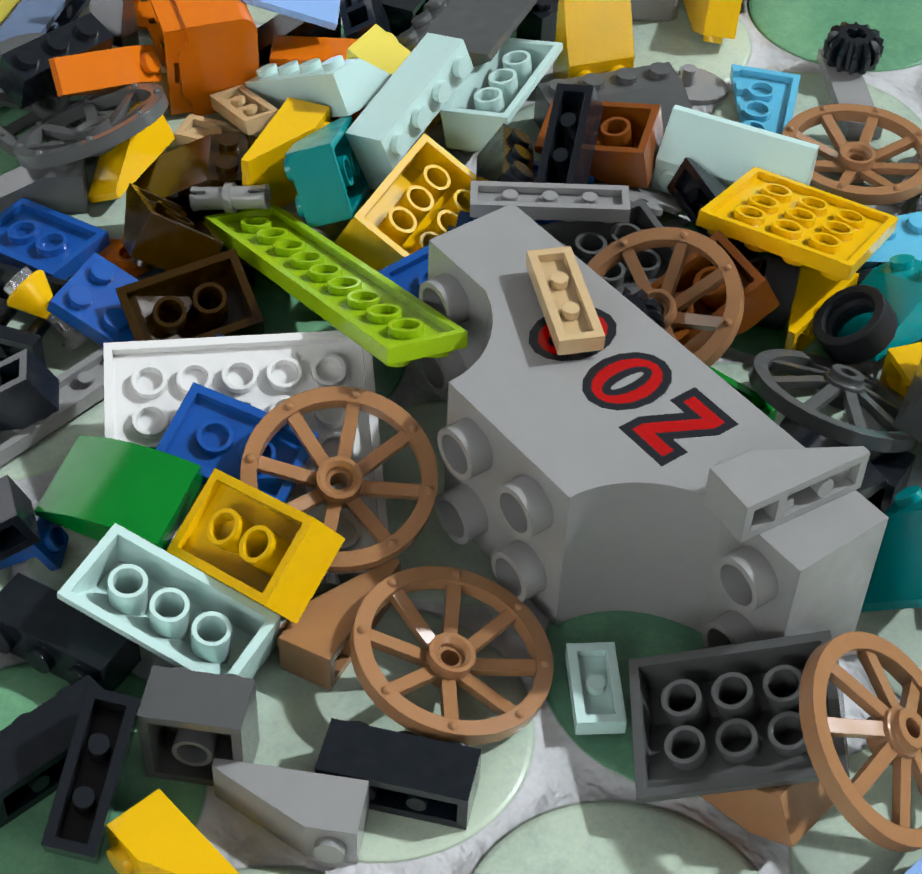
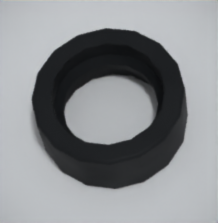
M766 252L759 272L767 280L780 305L755 325L782 330L787 322L795 297L800 266L790 265L784 262L781 256Z
M855 285L840 290L828 298L816 312L812 326L815 338L832 360L843 365H853L873 359L884 351L895 337L898 321L895 311L876 287ZM864 313H873L871 319L860 330L845 337H837L838 332L851 319Z

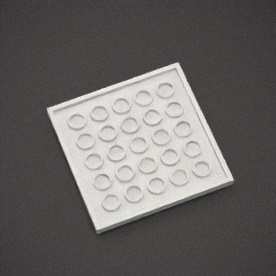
M339 330L103 343L105 438L131 442L156 449L193 382L266 412L271 411L275 406L296 394L321 387L346 386L376 393L372 354ZM326 408L302 415L310 429L319 433L318 441L329 458L337 456L346 408ZM363 411L359 412L351 456L355 463H358L381 445L378 417ZM310 458L305 469L317 472L318 469ZM380 465L364 477L363 480L384 482L383 466ZM297 483L288 502L315 490V488ZM335 483L332 485V487L337 490H341L346 487L341 483ZM202 484V486L200 487V489H199V491H198L196 497L194 498V500H193L191 506L189 507V509H188V511H187L185 517L183 518V520H182L180 526L182 525V523H183V521L185 520L186 516L188 515L190 509L192 508L193 504L195 503L197 497L199 496L200 492L202 491V489H203V487H204L203 484ZM359 496L363 503L388 529L386 498ZM323 503L305 513L324 523L327 506ZM347 508L341 509L336 533L344 537L345 540L339 551L359 550L377 544L376 540ZM369 569L351 573L331 574L338 575L340 581H349Z

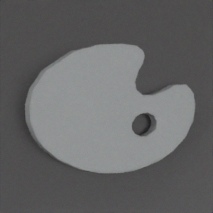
M686 64L679 68V77L684 83L691 105L716 104L726 99L728 85L715 74L699 69L692 64Z
M629 187L630 202L643 199L654 215L661 216L663 211L674 215L680 214V205L668 196L643 188Z

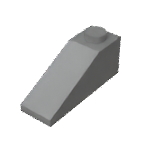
M864 446L749 450L733 458L722 459L710 467L703 503L741 543L861 488L871 452Z
M214 758L212 774L216 797L305 856L316 857L322 862L331 864L340 862L357 864L369 813V781Z

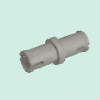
M226 182L223 186L216 187L192 186L190 192L195 193V195L189 194L190 207L193 211L224 210L226 213H236L238 209H269L271 204L266 201H271L272 199L271 189L268 184L237 186L235 182Z

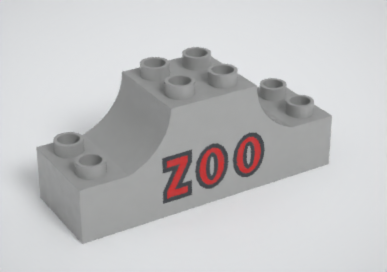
M511 203L429 240L428 280L419 287V300L425 302L468 331V348L451 351L450 355L444 358L425 357L417 359L420 372L427 385L439 395L448 392L447 426L442 428L437 436L439 451L445 462L444 492L437 495L435 500L436 512L444 530L455 542L465 544L472 540L491 560L492 571L499 585L513 593L521 603L529 599L555 626L569 619L596 612L631 611L645 613L681 623L700 632L705 648L830 630L831 636L834 638L843 633L855 631L889 517L858 491L854 490L739 543L703 503L710 467L722 459L733 458L749 450L805 448L577 256H575L605 333L604 350L558 355L526 267V253L528 250L565 246L515 204Z

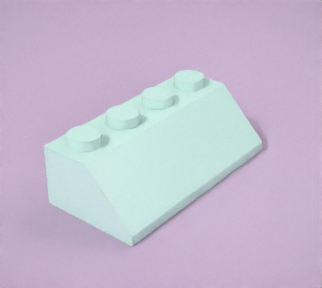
M427 33L345 132L371 189L376 190L474 69L463 39Z
M508 38L491 61L475 66L440 110L446 148L459 149L464 152H480L503 123L506 125L510 123L563 50V43Z
M339 55L329 58L324 62H321L320 58H314L300 65L297 60L285 63L277 67L276 63H271L257 69V76L245 82L247 88L277 109H280L287 98L291 97L330 107L331 117L350 116L367 106L390 79L392 74L360 58L344 60L343 56Z
M675 104L656 156L652 189L671 194L667 186L685 157L694 160L726 188L753 167H758L810 186L819 145Z
M114 523L57 592V598L172 665L185 667L192 671L221 675L236 674L243 678L253 679L277 646L276 637L279 633L280 615L117 523Z

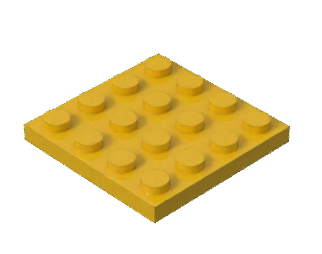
M753 167L701 208L695 225L707 229L710 235L720 230L726 238L743 242L745 247L752 251H767L781 256L784 262L790 265H805L819 270L820 274L828 279L848 281L895 231L899 217L758 167Z

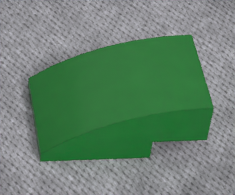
M79 435L38 503L34 513L36 516L100 542L114 523H117L166 551L203 484L201 465L131 442L98 436Z

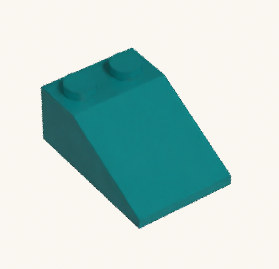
M352 115L340 117L297 141L285 154L286 158L283 161L284 170L288 180L294 181L297 195L295 196L296 208L301 218L305 217L309 227L352 219L370 190L345 135V132L354 122Z
M910 254L895 255L890 258L889 262L874 268L860 284L876 287L895 311L898 321V327L893 340L884 351L870 359L875 362L886 357L889 348L912 344L922 339V261L914 259V256ZM864 313L854 317L842 327L837 337H845L857 332L867 324L873 313Z
M918 485L907 487L898 492L894 497L895 502L884 512L889 519L861 612L922 608V488Z

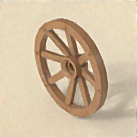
M849 103L828 104L810 108L799 113L787 123L782 132V135L819 145L817 155L826 160H816L810 183L811 187L862 205L898 203L922 192V130L902 116L867 105ZM836 121L865 123L859 141L847 142ZM822 124L837 151L803 134V132L813 126ZM877 126L889 130L902 138L876 151L870 146ZM911 148L916 150L921 160V164L883 162ZM818 172L838 173L840 179L835 181ZM879 174L913 176L903 182L894 184ZM865 181L874 187L855 186L851 184L862 183Z
M677 227L644 229L612 242L588 262L587 266L603 277L613 266L625 260L638 289H643L648 294L649 299L655 298L660 303L661 314L664 315L666 322L665 331L676 339L673 333L676 327L715 331L711 338L699 350L693 353L709 368L719 360L733 342L744 313V290L738 271L730 256L720 245L707 236ZM674 247L661 289H652L636 253L653 248ZM689 251L703 256L717 268L715 271L673 298ZM725 282L726 305L722 317L681 312Z
M329 386L307 390L275 406L262 418L251 433L242 455L240 467V481L258 489V472L315 488V490L286 504L305 513L324 503L327 509L323 524L337 532L341 509L347 508L376 540L377 544L352 551H338L327 570L330 573H351L371 569L390 561L405 551L418 538L429 521L438 488L436 457L427 435L418 422L401 406L390 399L368 390L346 386ZM326 408H346L337 456L328 457L302 415ZM360 411L382 419L398 431V433L358 463L351 459ZM286 424H289L318 470L315 472L264 457L262 454L274 435ZM409 445L419 467L421 484L363 480V478ZM335 483H341L346 487L344 489L337 490L334 489L332 485ZM359 496L418 501L407 521L395 533L391 534Z
M422 566L406 569L385 578L373 587L363 599L350 633L351 662L366 694L380 710L396 723L426 738L444 742L457 741L466 745L489 744L503 740L519 732L533 720L551 688L554 670L553 654L540 622L523 602L521 603L509 590L482 575L467 570L446 566ZM428 589L446 590L442 632L435 636L407 593ZM461 593L484 602L500 613L468 639L458 634ZM391 601L422 648L371 629L373 619ZM513 626L524 641L530 659L476 658V653L509 627ZM372 648L422 666V668L388 682L379 669ZM475 676L532 677V683L528 695L521 703L515 706ZM427 684H433L439 688L441 716L420 708L403 695ZM459 686L499 716L482 720H459L456 687Z
M862 631L843 633L822 643L813 651L805 664L801 676L799 715L809 758L828 797L843 817L859 833L876 845L891 851L907 853L921 850L922 826L918 829L910 828L911 773L922 796V671L898 647L877 635ZM843 655H857L876 696L836 663ZM883 669L902 686L900 702H898ZM828 680L870 716L866 720L827 717L826 693ZM832 737L866 739L872 755L851 780L839 760ZM888 765H893L891 821L875 811L863 798Z

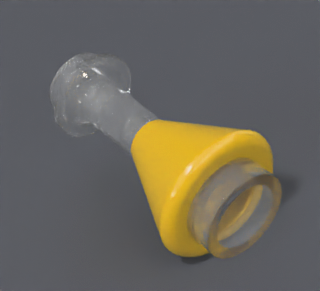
M26 266L5 285L3 290L9 295L7 306L46 319L66 338L62 345L64 349L69 347L72 351H75L88 339L87 336L47 311L49 302L54 296L43 270L39 269L32 272Z

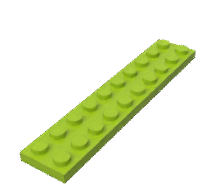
M272 204L269 209L238 210L236 213L204 216V221L211 226L223 241V245L230 250L235 248L239 257L386 366L404 367L409 365L411 360L425 357L444 358L449 356L451 351L468 348V331L419 300V298L278 205Z

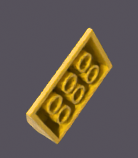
M424 133L355 214L334 243L376 271H379L428 246L429 240L446 233L449 225L456 226L459 212H470L471 181H476V174Z

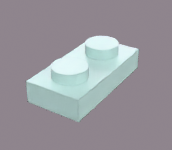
M615 642L566 643L565 660L575 735L625 733L627 719Z

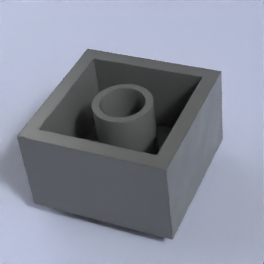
M152 666L136 714L146 777L214 786L212 774L214 758L254 763L260 741L255 679L243 678L236 674L221 675L192 671L185 667Z

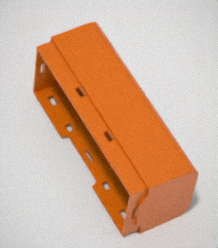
M134 0L137 27L139 30H148L161 66L167 70L170 101L168 108L171 116L190 112L199 116L218 113L213 109L209 95L242 84L246 86L245 82L257 76L256 70L259 69L258 32L246 3L241 2V0H147L144 2Z

